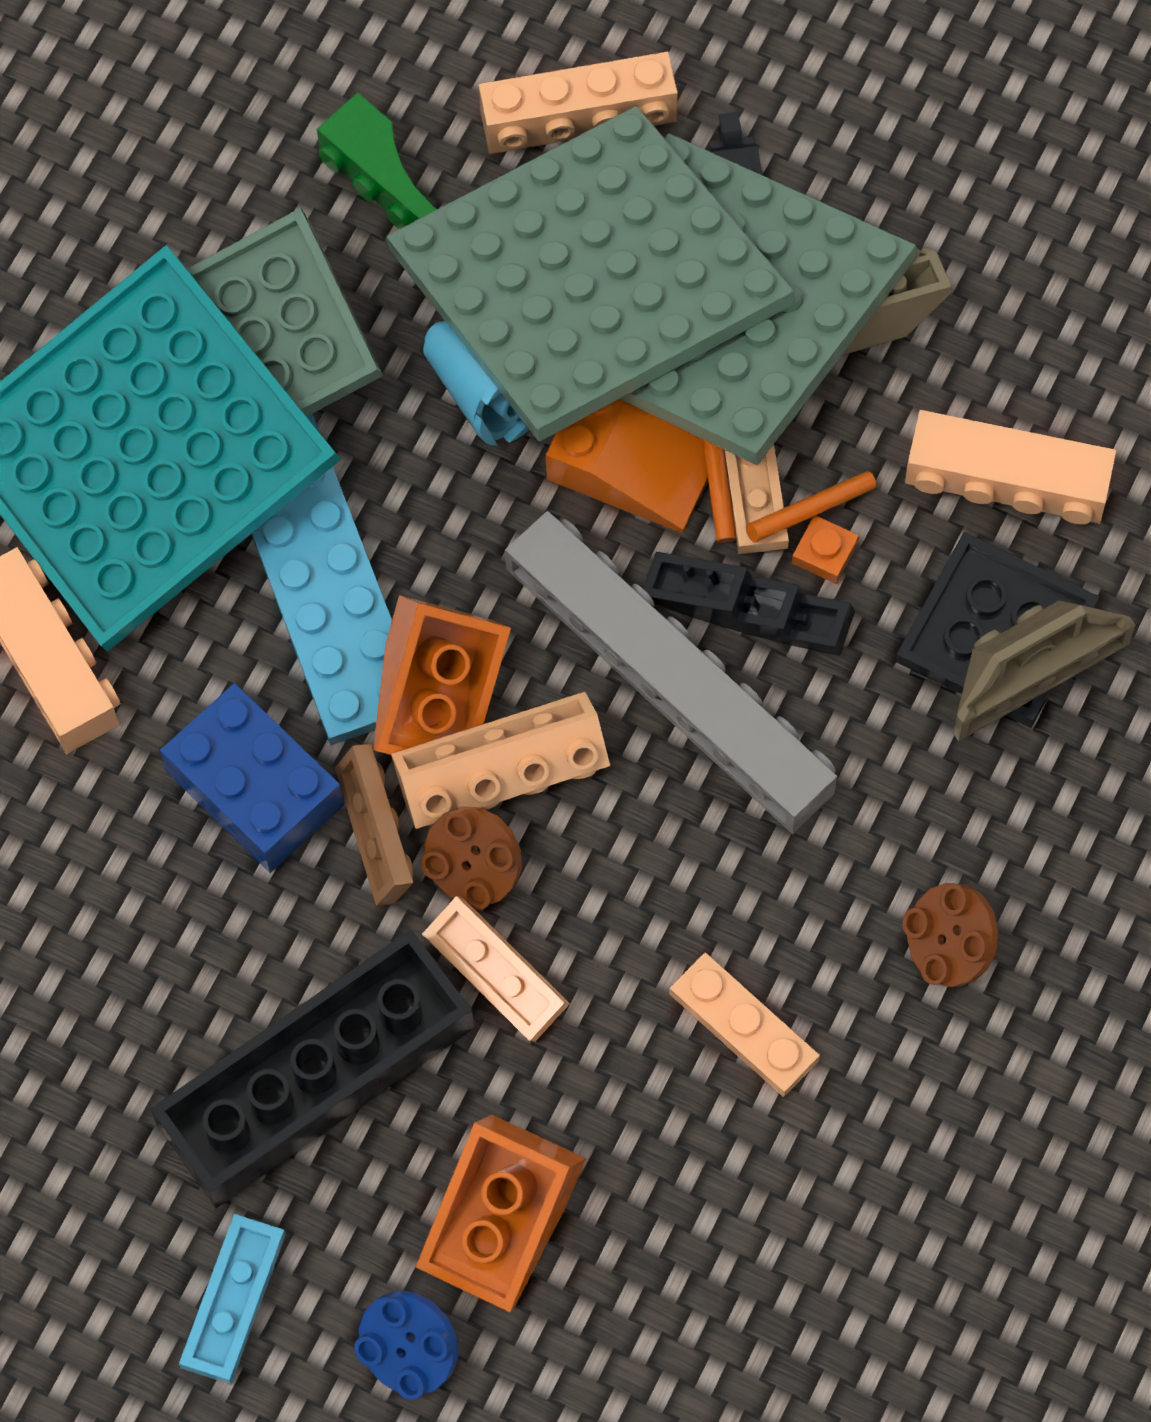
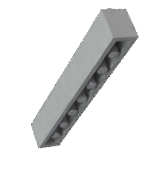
M546 511L505 549L506 570L792 835L835 794L837 775L834 774L836 769L832 762L820 751L814 750L810 752L798 741L799 735L787 720L780 716L774 719L762 708L760 697L750 686L745 683H741L738 686L725 674L726 668L714 653L709 650L701 652L689 641L690 635L678 620L673 617L665 619L653 608L654 602L642 587L637 584L629 586L617 575L619 571L607 555L601 551H598L596 554L593 553L583 543L581 533L571 522L566 519L559 521L549 511Z

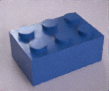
M235 683L159 750L166 772L269 873L276 869L344 806L340 784Z

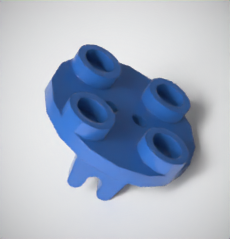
M398 1290L380 1296L364 1311L359 1326V1338L355 1342L354 1350L357 1359L363 1365L368 1366L382 1384L398 1392L405 1399L415 1400L423 1394L437 1390L452 1376L458 1359L457 1341L459 1338L455 1335L449 1318L434 1302L418 1293Z

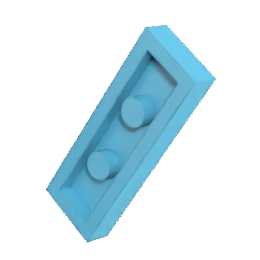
M237 1214L233 1215L180 1359L179 1365L181 1369L232 1385L286 1236L283 1229Z

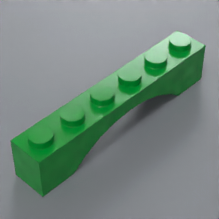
M358 92L317 128L320 149L318 154L323 163L333 172L338 173L341 170L352 180L353 187L363 199L368 202L375 200L386 210L387 217L396 228L401 229L437 210L415 188L404 170L394 143L392 121Z

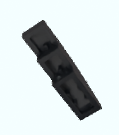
M662 552L655 553L643 589L652 598L654 604L689 617L748 635L839 656L841 655L855 614L851 602L806 595L797 584L752 577L747 567Z

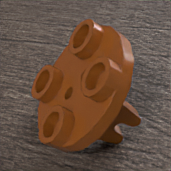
M462 806L444 813L429 829L424 845L425 854L422 857L421 866L424 874L434 880L448 897L453 899L456 896L463 897L475 910H481L490 904L501 901L517 885L522 870L521 848L513 831L497 815L480 807ZM475 846L479 847L480 852L476 850ZM466 861L471 864V867L466 864Z
M944 883L930 888L917 901L915 907L910 908L903 917L902 926L907 935L911 958L922 974L923 979L931 985L960 987L975 982L988 970L992 960L997 958L998 927L994 911L984 895L969 885Z

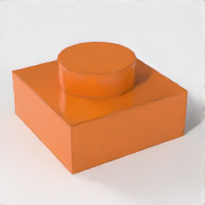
M813 516L792 555V564L837 584L858 545L859 535L818 516Z

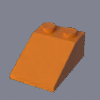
M621 399L557 432L546 453L548 481L682 534L708 482L702 438Z
M399 595L385 643L373 750L391 755L483 725L511 628L491 619Z
M494 1115L475 1122L416 1268L501 1309L512 1312L567 1206L586 1158Z

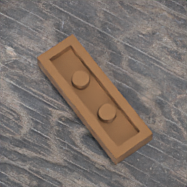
M371 744L355 745L350 748L338 763L335 771L376 906L395 904L413 884L412 862L410 857L404 854L398 834L399 820L396 811L390 807L386 795L383 767L379 762H376Z

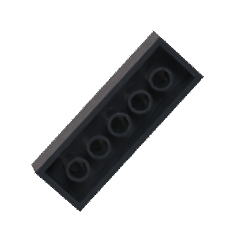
M410 929L157 1103L150 1110L159 1130L211 1203L217 1208L473 1030L472 1009L412 929Z

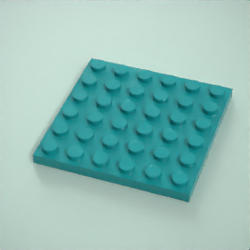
M167 245L0 381V515L100 646L107 652L341 460Z

